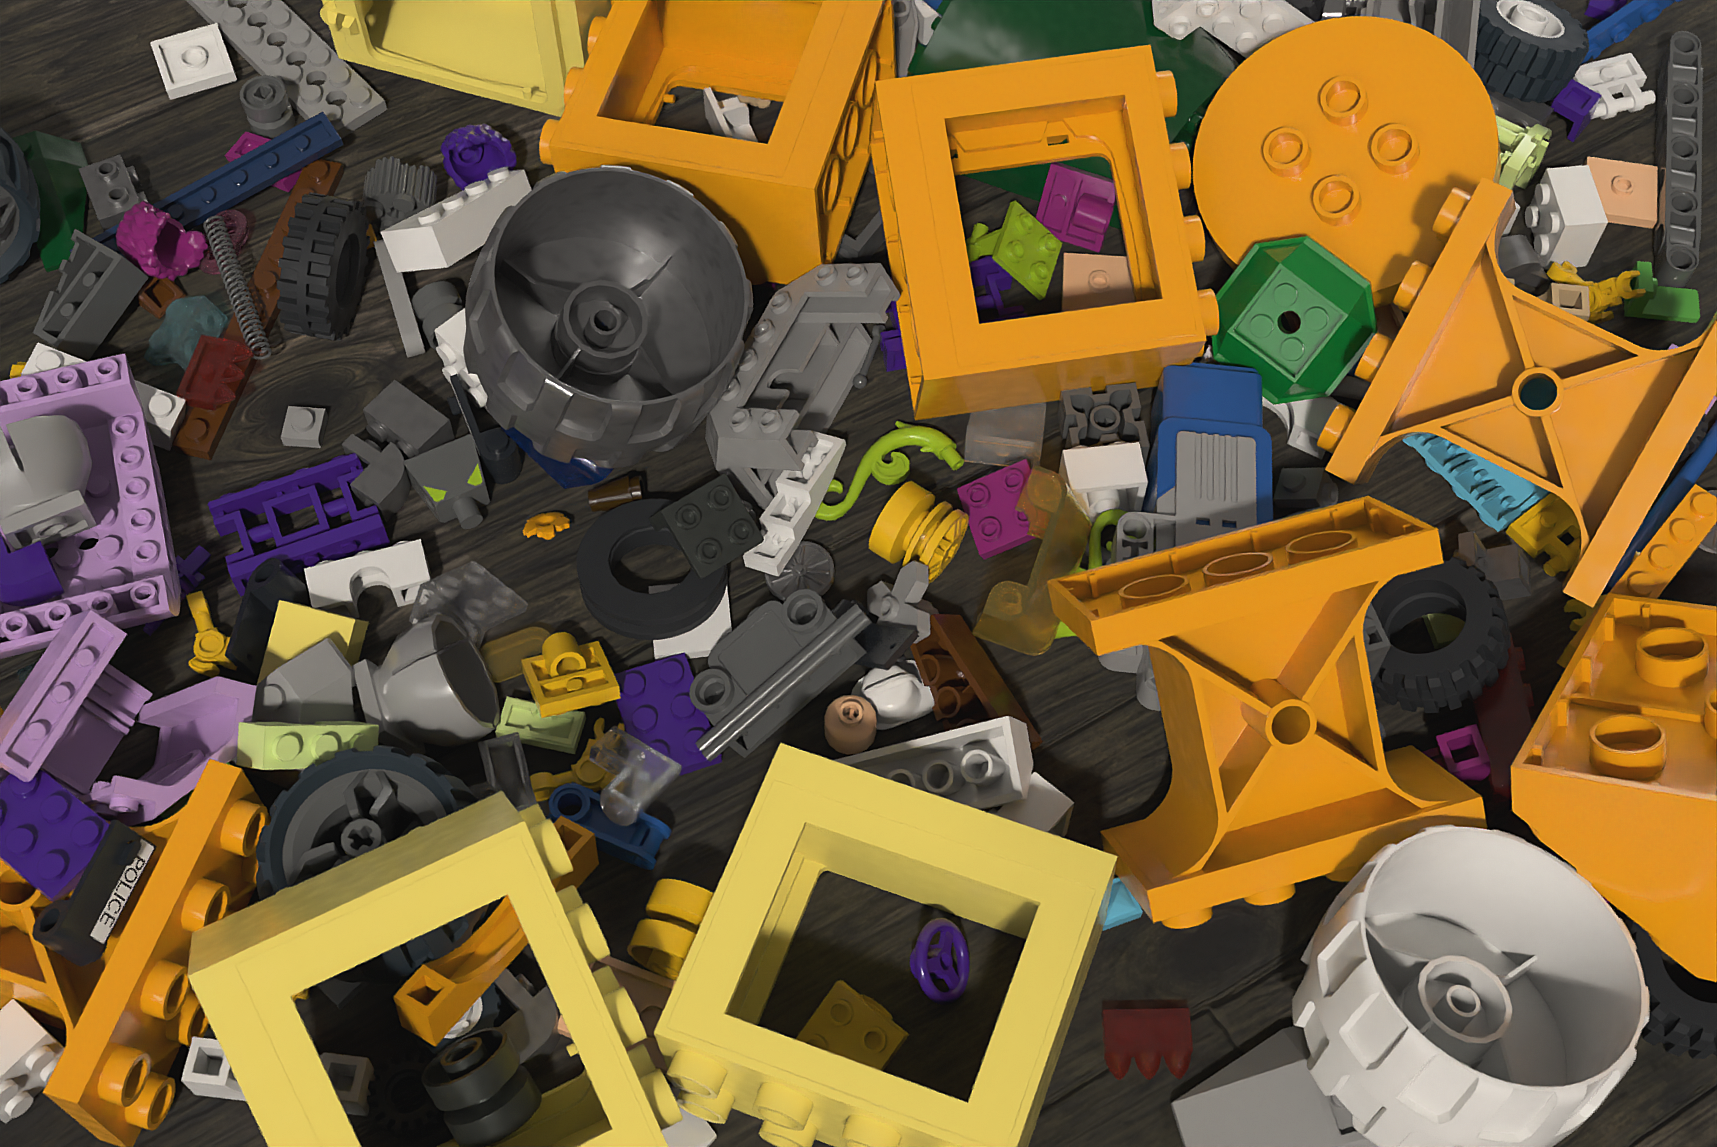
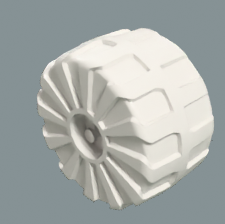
M1451 824L1422 828L1416 835L1405 839L1397 845L1388 844L1384 846L1363 866L1338 894L1326 911L1301 958V961L1307 964L1308 967L1303 981L1292 998V1016L1294 1026L1303 1027L1311 1053L1307 1062V1068L1323 1095H1335L1352 1113L1354 1128L1378 1147H1553L1580 1127L1599 1108L1636 1059L1637 1054L1634 1046L1638 1041L1641 1030L1648 1023L1650 998L1636 952L1637 947L1622 919L1617 917L1604 898L1591 886V882L1578 874L1576 869L1568 863L1562 862L1543 849L1526 842L1525 839L1496 829L1455 827Z

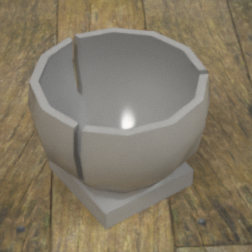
M64 415L35 416L6 424L22 462L17 464L0 427V526L15 551L38 541H41L44 547L97 526L93 514L84 499L93 463L87 438L77 422Z
M437 614L414 623L396 637L385 661L380 666L367 659L352 665L366 723L379 725L378 742L386 746L401 748L410 756L417 753L426 754L424 743L454 748L478 741L497 728L501 716L497 690L483 657L470 637L463 639L467 637V633L451 617Z

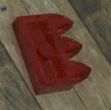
M201 335L175 396L185 399L186 406L213 411L216 410L217 405L231 402L236 399V395L226 384L237 382L245 377L243 371L235 363L253 357V352L248 346L238 341Z
M1189 1008L1110 1009L1102 1011L1104 1057L1114 1077L1118 1080L1124 1078L1130 1068L1132 1056L1135 1058L1139 1071L1148 1080H1151L1157 1073L1161 1063V1056H1164L1169 1071L1177 1079H1181L1185 1075L1193 1052Z

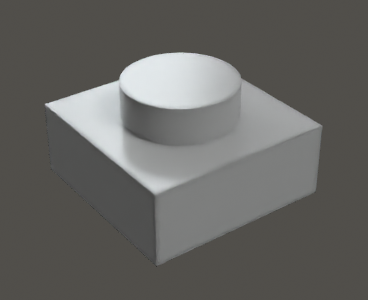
M288 406L281 434L284 446L321 448L328 420L326 409Z

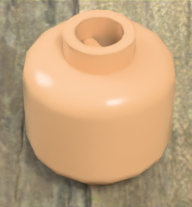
M844 695L835 699L827 707L824 716V729L829 745L837 752L847 755L859 754L869 748L874 742L877 733L876 712L870 702L860 696Z

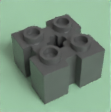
M1136 383L1106 385L1104 394L1095 395L1092 394L1091 387L1061 391L1057 416L1062 439H1067L1065 450L1075 446L1097 447L1107 446L1114 442H1139L1145 466L1150 446L1144 421H1138L1141 404Z

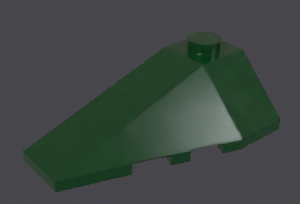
M32 131L13 137V140L25 155L36 180L40 197V231L38 240L35 243L44 268L48 273L58 270L62 260L68 261L71 254L70 250L73 249L75 244L71 240L74 230L76 229L85 234L84 214L85 208H88V197L79 168L88 166V162L81 143Z

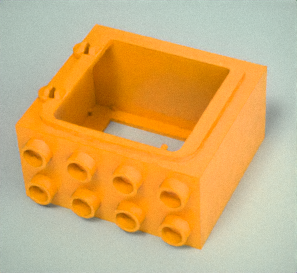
M611 0L612 7L608 16H595L591 22L587 43L589 57L584 68L573 66L567 74L564 86V104L566 108L560 120L548 119L542 128L539 142V154L542 163L553 165L555 173L600 168L601 165L630 167L631 170L646 173L665 181L670 180L691 192L696 200L704 205L719 222L722 221L729 229L738 244L737 251L744 267L746 279L750 280L752 285L763 284L767 281L788 285L820 264H834L871 158L869 134L875 81L897 78L893 0ZM678 86L702 90L711 87L712 91L784 102L768 144L654 126L664 102L675 103V95L668 94V92Z
M1151 45L875 81L869 144L891 278L901 294L899 300L895 301L915 420L1060 400L1061 391L1091 387L1092 394L1095 395L1104 394L1106 385L1136 383L1137 389L1155 387L1159 385L1162 371L1166 366L1191 365L1196 357L1203 356L1204 344L1207 341L1206 336L1218 334L1219 310L1215 293L1211 288L1197 290L1192 266L1193 262L1203 261L1205 256V237L1202 222L1198 215L1183 217L1178 192L1180 189H1188L1190 187L1191 163L1189 152L1184 142L1169 144L1165 118L1174 117L1177 112L1176 83L1170 70L1156 72ZM1067 138L1068 143L1048 146V144L1062 143ZM954 154H957V158L951 159ZM1096 156L1105 158L1111 167L1135 302L979 324L954 176Z

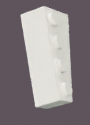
M508 167L495 169L487 174V179L466 186L465 190L381 231L380 233L396 272L448 268L484 245L494 224L505 208L515 206L525 195L532 191L524 169L509 171Z

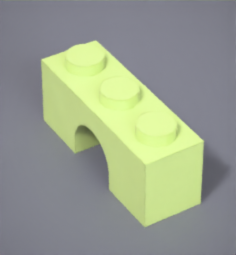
M315 721V724L239 722L237 765L260 770L306 769L313 763L318 766L335 758V753L346 749L356 748L359 751H373L374 746H378L379 725L355 721Z

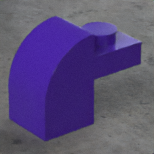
M0 532L1 602L11 606H31L65 593L53 563L41 541L11 552Z

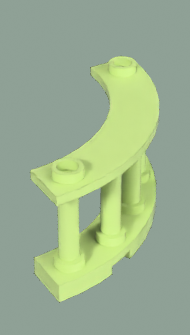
M1495 115L1501 150V176L1499 184L1510 190L1515 185L1526 189L1540 167L1549 142L1543 140V138L1549 140L1552 130L1540 124H1535L1532 128L1527 126L1524 129Z

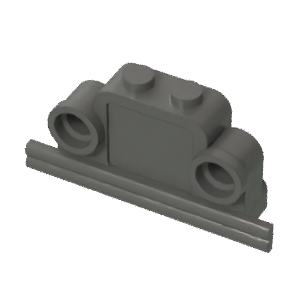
M801 589L792 593L785 600L784 604L778 601H769L753 609L743 623L719 639L717 645L710 651L708 656L710 669L698 674L690 687L691 702L706 715L714 726L695 743L709 762L715 759L728 746L746 758L867 653L854 637L865 629L871 621L857 604L838 619L826 606L825 601L818 593L810 589Z

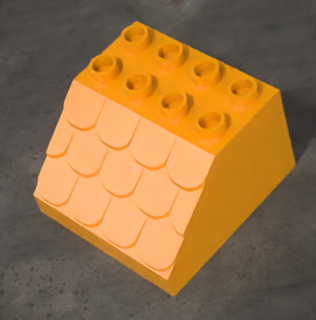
M1608 593L1511 765L1512 812L1528 823L1534 835L1541 842L1575 867L1578 874L1591 882V886L1602 897L1645 929L1653 942L1662 951L1695 977L1717 982V606Z

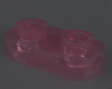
M225 210L215 216L223 217L228 229L227 233L235 232L229 234V238L232 240L233 249L238 256L249 236L250 229L245 216L241 212ZM219 218L212 219L210 223H212V222H214V221H220V219H219ZM204 232L203 235L206 238L208 248L203 251L204 256L200 260L199 268L206 274H221L207 235Z

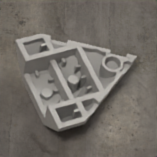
M331 638L324 639L281 665L256 685L251 722H283L293 724H315V721L359 722L358 712H354L352 687L355 686L354 670ZM237 756L229 761L232 766L241 768L246 773L290 789L299 780L298 774L305 770H260L237 765Z

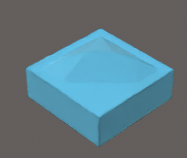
M1119 877L1113 879L1106 921L1102 931L1140 918L1143 913L1139 903Z

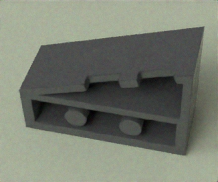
M75 229L71 237L75 244L68 261L62 260L58 269L63 274L56 292H49L33 333L56 350L88 362L149 277L122 255Z

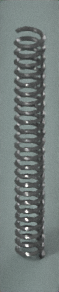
M209 217L204 222L203 227L231 305L233 306L235 316L237 317L239 327L241 328L249 355L254 359H265L272 354V350L270 349V344L267 343L266 333L263 331V326H261L262 322L259 320V315H257L258 311L255 309V304H253L254 300L251 298V293H249L250 289L247 287L248 284L245 282L246 279L243 276V271H241L240 262L237 260L236 251L233 249L232 240L229 238V233H227L228 229L223 217ZM215 218L220 219V221H214L207 226V223L210 220ZM263 347V348H261V351H254V350H253L254 348ZM268 351V354L265 356L257 357L253 355V353L261 354Z

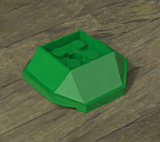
M1311 236L1256 243L1216 295L1219 310V331L1217 335L1212 336L1213 359L1225 366L1256 369L1259 375L1262 376V396L1273 405L1329 397L1364 354L1370 341L1378 332L1371 281ZM1285 311H1293L1299 315L1301 324L1297 331L1291 332L1283 328L1281 316Z

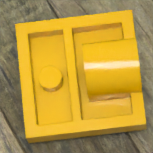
M558 632L550 635L542 645V655L521 660L523 674L541 718L562 715L569 711L592 705H602L608 701L621 698L619 684L599 641L578 646L574 636L566 632Z
M840 980L835 983L795 1040L883 1072L909 1034L891 1020V1014L882 1005L868 996L860 995L844 981Z

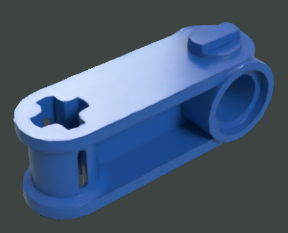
M575 782L566 783L556 788L549 799L550 812L546 820L550 818L552 823H554L562 815L595 833L597 850L643 869L651 870L656 864L654 857L663 839H668L672 832L670 827L662 821L599 795L593 790ZM575 805L581 808L573 816H566L561 813L567 806Z

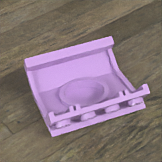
M90 609L66 619L1 716L0 783L10 773L24 782L31 781L40 768L75 797L90 793L89 789L122 737L129 732L130 729L128 728L135 723L134 718L145 701H148L153 693L108 663L127 634Z
M217 676L143 705L139 711L138 722L161 727L156 758L152 768L137 780L113 776L111 783L103 781L93 783L91 793L76 798L104 820L109 822L119 820L127 827L154 819L196 787L209 759L227 764L237 756L239 722H251L256 686Z

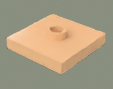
M1587 156L1584 165H1589L1608 222L1653 229L1657 223L1658 166Z
M1064 253L1061 312L1135 302L1127 256Z

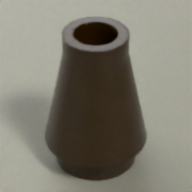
M631 474L598 488L588 490V499L592 512L611 511L623 504L647 499L641 476L632 477Z

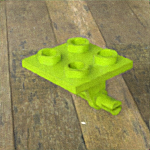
M1015 200L1009 205L1001 229L987 234L988 227L982 223L974 225L971 238L965 241L968 261L978 260L980 256L992 255V259L1037 299L1042 300L1046 296L1062 242Z

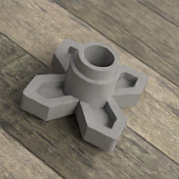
M912 561L900 569L895 585L880 581L867 591V609L869 612L880 617L876 624L915 630L919 637L914 641V644L930 635V616L932 614H939L938 610L929 601L921 599L929 585L928 565Z

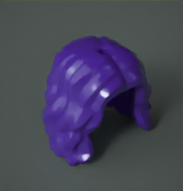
M469 124L454 129L453 132L445 137L440 148L444 156L443 164L447 174L462 191L472 183L487 179V174L495 169L508 167L509 171H514L513 168L517 164L516 153L513 151L510 141L486 124L475 126Z

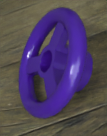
M943 918L931 920L923 927L918 936L916 947L910 956L912 974L918 979L926 996L936 1004L949 1005L957 1001L967 986L970 971L969 952L963 934L954 923ZM941 931L939 944L929 945L934 934ZM952 943L957 956V974L952 966ZM944 978L949 990L947 992L938 990L932 980Z

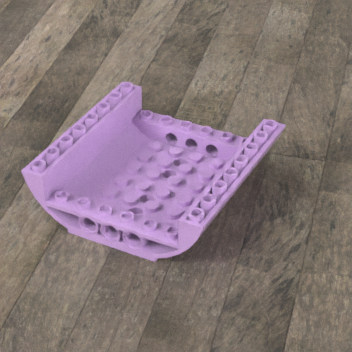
M125 353L0 381V427L9 446L14 443L6 424L35 416L64 415L77 422L87 438L93 463L84 499L97 524L93 528L44 546L45 550L58 548L55 556L50 559L65 593L44 602L23 607L11 606L0 601V659L48 648L68 617L90 609L120 630L178 616L180 612L181 587L160 469L157 464L140 396ZM0 526V532L2 533L5 541L7 542L11 552H14L15 549L10 544L8 539L5 537ZM91 538L98 539L93 548L87 550L79 549L85 540Z

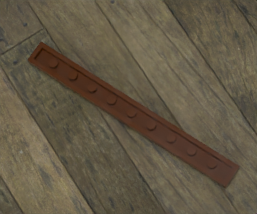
M317 159L303 167L247 285L267 339L281 310L277 307V301L280 297V290L277 289V280L280 279L281 268L278 265L279 258H283L284 236L287 237L289 232L288 221L290 217H295V206L297 202L302 203V196L304 194L309 195V192L334 196L344 174L341 163ZM235 313L172 443L176 453L212 460L258 359H254L249 355ZM263 347L254 348L253 350H254V351H261V348H263Z

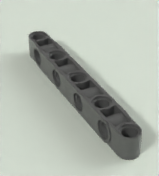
M1679 31L1671 36L1660 59L1656 100L1655 166H1658L1657 223L1653 229L1654 278H1657L1658 286L1685 288L1697 268L1701 240L1703 67L1701 65V41L1695 34L1687 31Z

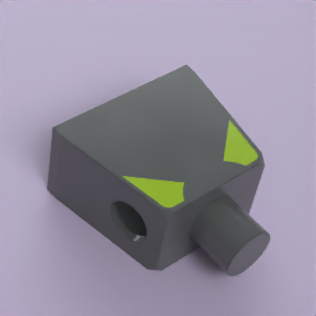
M471 434L403 461L411 485L439 522L445 523L457 518L463 529L474 528L482 522L483 517L479 508L488 505L490 498Z

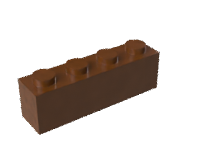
M932 614L930 616V635L916 644L913 643L910 648L924 687L929 686L935 702L932 709L936 720L942 721L946 732L1010 716L1026 723L1032 752L1043 742L961 615Z

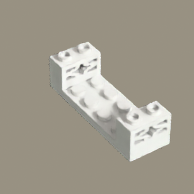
M1152 0L1154 26L1169 36L1181 40L1198 27H1202L1245 58H1248L1275 38L1296 28L1314 23L1313 20L1285 0Z

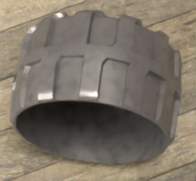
M601 165L600 168H587L568 173L560 171L536 182L532 191L525 195L515 206L506 207L497 219L477 258L467 290L465 305L466 332L463 347L464 360L468 374H477L488 396L486 402L487 410L505 430L515 427L526 437L530 438L534 448L540 454L564 463H569L572 457L592 460L596 465L603 468L626 467L637 464L645 453L650 451H668L680 444L714 408L728 387L745 348L742 339L753 311L751 282L746 279L744 267L737 251L738 244L722 221L719 222L704 205L693 197L691 192L670 180L665 181L646 173L631 170L630 167ZM595 325H601L604 331L598 329Z

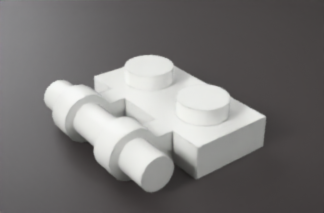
M1632 53L1581 65L1573 80L1602 95L1591 119L1601 117V119L1612 118L1618 112L1625 110L1629 112L1643 110L1645 105L1655 102V94L1652 90L1642 92L1639 88L1643 87L1647 77ZM1622 92L1624 97L1613 98L1612 94Z

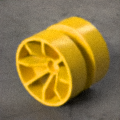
M659 880L645 908L646 913L651 919H644L638 923L627 948L630 956L652 972L676 981L714 893L680 880Z

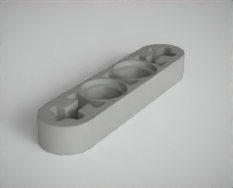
M384 240L374 241L373 243L407 357L424 354L426 352L402 272H396Z

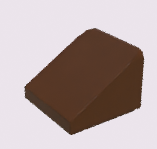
M150 276L133 298V301L157 319H160L179 303L186 294L167 277L159 279L155 276Z

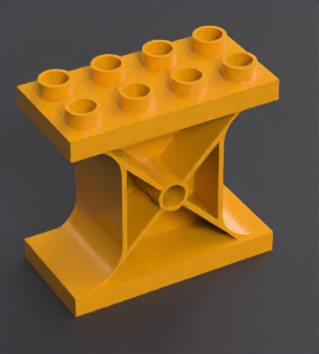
M1482 177L1473 195L1457 187H1454L1450 192L1432 228L1433 232L1438 233L1436 239L1446 243L1434 268L1417 260L1409 268L1393 300V304L1399 306L1400 310L1408 313L1406 320L1395 340L1378 332L1374 335L1361 357L1354 374L1370 382V387L1357 410L1340 403L1336 406L1321 432L1317 446L1333 454L1325 470L1356 485L1368 483L1381 457L1396 443L1418 434H1435L1554 493L1571 507L1578 519L1580 528L1578 554L1562 583V592L1594 607L1717 392V311L1706 330L1694 341L1675 349L1650 350L1637 346L1522 291L1508 281L1500 270L1498 263V251L1502 234L1516 210L1513 191ZM1533 379H1546L1555 386L1557 396L1551 406L1543 410H1532L1522 404L1521 392L1529 381Z
M1365 496L1047 581L1053 613L1097 656L1137 645H1148L1172 762L1171 785L1163 802L1147 818L1100 831L1104 852L1117 856L1116 875L1153 923L1161 921L1164 926L1175 929L1195 927L1205 923L1212 917V906L1244 898L1246 902L1254 905L1276 904L1294 895V883L1325 875L1333 881L1350 882L1381 848L1388 844L1397 845L1405 839L1416 835L1422 828L1451 824L1455 827L1487 829L1482 796L1412 745L1383 752L1363 638V622L1367 608L1376 593L1388 581L1397 575L1443 563L1437 528L1377 499Z
M0 707V718H1V716L3 715L4 711H3L2 708ZM209 759L188 803L180 811L168 819L153 825L129 827L157 847L107 940V948L104 954L97 961L90 962L85 966L79 967L34 940L32 936L34 923L40 913L52 902L0 859V1009L14 999L38 1022L66 1030V1047L43 1093L99 1140L120 1147H133L142 1128L153 1131L160 1126L169 1112L175 1094V1081L173 1078L168 1077L167 1074L182 1044L190 1046L193 1037L202 1038L210 1024L188 979L192 932L247 908L257 887L256 873L258 861L256 849L259 835L264 825H270L271 816L267 808L263 805L241 768ZM73 891L64 900H69Z

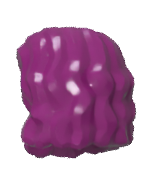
M145 200L136 203L125 212L116 232L117 248L123 256L144 274L155 276L159 279L167 277L169 280L174 281L178 276L186 275L189 268L199 266L200 260L204 256L203 251L208 248L206 238L201 232H186L182 224L172 219L169 213L161 211Z

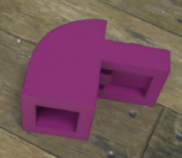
M1477 724L1436 736L1437 747L1422 752L1468 787L1478 784L1491 772V762Z

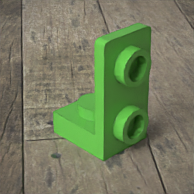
M1637 261L1632 270L1639 271L1640 275L1631 279L1630 288L1632 290L1645 289L1646 293L1639 298H1624L1625 316L1697 323L1700 318L1698 291L1695 289L1658 286L1657 278H1653L1652 262Z

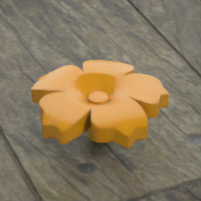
M548 512L546 515L541 513L527 520L523 534L527 538L537 534V537L550 540L555 537V531H563L570 528V520L560 512Z

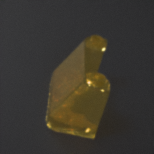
M1034 464L1015 507V510L1023 512L1028 519L1029 528L1027 534L1043 539L1027 586L1013 581H1004L995 585L988 595L982 613H979L972 634L1018 652L1037 656L1049 650L1055 640L1061 622L1053 613L1047 581L1078 572L1091 533L1092 524L1090 517L1064 479L1056 472Z

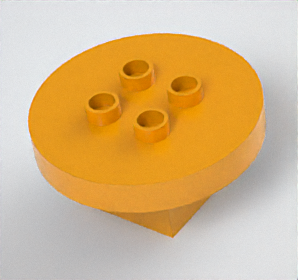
M1373 16L1339 17L1314 22L1291 30L1259 48L1230 74L1217 91L1201 122L1193 156V184L1200 214L1215 246L1234 271L1256 243L1311 236L1371 281L1375 308L1393 303L1405 275L1415 260L1434 268L1446 243L1436 239L1438 233L1433 232L1432 228L1452 189L1457 187L1473 195L1482 177L1499 184L1501 171V150L1495 112L1489 94L1472 66L1458 51L1432 33L1405 22Z

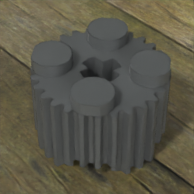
M390 156V159L383 157V160L377 159L375 168H371L370 172L368 171L367 176H365L361 206L366 209L365 219H368L371 225L376 224V228H379L380 233L435 205L437 176L434 175V171H429L430 167L420 165L419 169H416V166L410 167L407 163L401 165L400 159Z

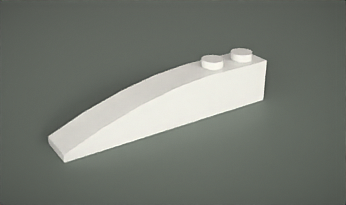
M1010 716L833 760L979 810L1026 800L1033 769V759L1026 723Z

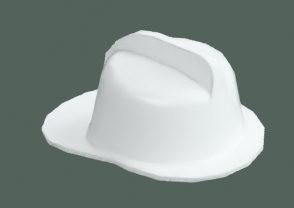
M914 660L897 662L888 671L877 668L872 669L867 675L859 679L851 694L863 697L871 703L876 712L878 730L894 728L931 713L933 711L932 707L935 705L929 686L924 687Z

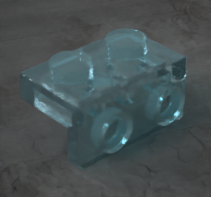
M204 295L175 299L167 307L166 317L159 329L151 336L149 340L150 345L143 356L153 366L177 363L190 375L199 374L228 321L227 316Z

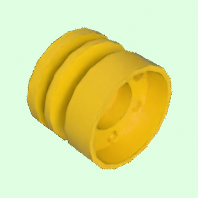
M909 481L894 493L880 513L869 539V549L891 564L899 562L904 557L903 567L912 561L928 565L929 583H932L957 553L968 527L969 516L959 509L953 511L951 504L946 501L939 503L933 509L935 496L923 487Z

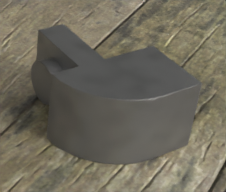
M1511 235L1501 238L1498 263L1500 270L1506 278L1514 279L1515 284L1521 282L1535 288H1539L1549 280L1543 270L1545 263L1542 257L1533 250L1526 236Z
M351 434L342 443L346 456L353 453L358 455L363 468L362 473L350 484L356 502L364 509L376 505L381 520L387 523L404 505L411 489L403 456L392 442L382 451L373 441L367 439L364 442L354 434Z
M1474 531L1458 534L1459 549L1454 551V557L1465 560L1468 568L1476 566L1483 571L1486 579L1491 580L1498 589L1501 600L1531 596L1530 564L1518 544L1486 549Z
M505 968L493 983L499 994L516 1013L499 1028L507 1032L520 1056L519 1065L524 1066L531 1073L557 1046L561 1035L557 1029L560 1013L555 999L547 986L535 995L537 993L535 988L521 973L514 977Z

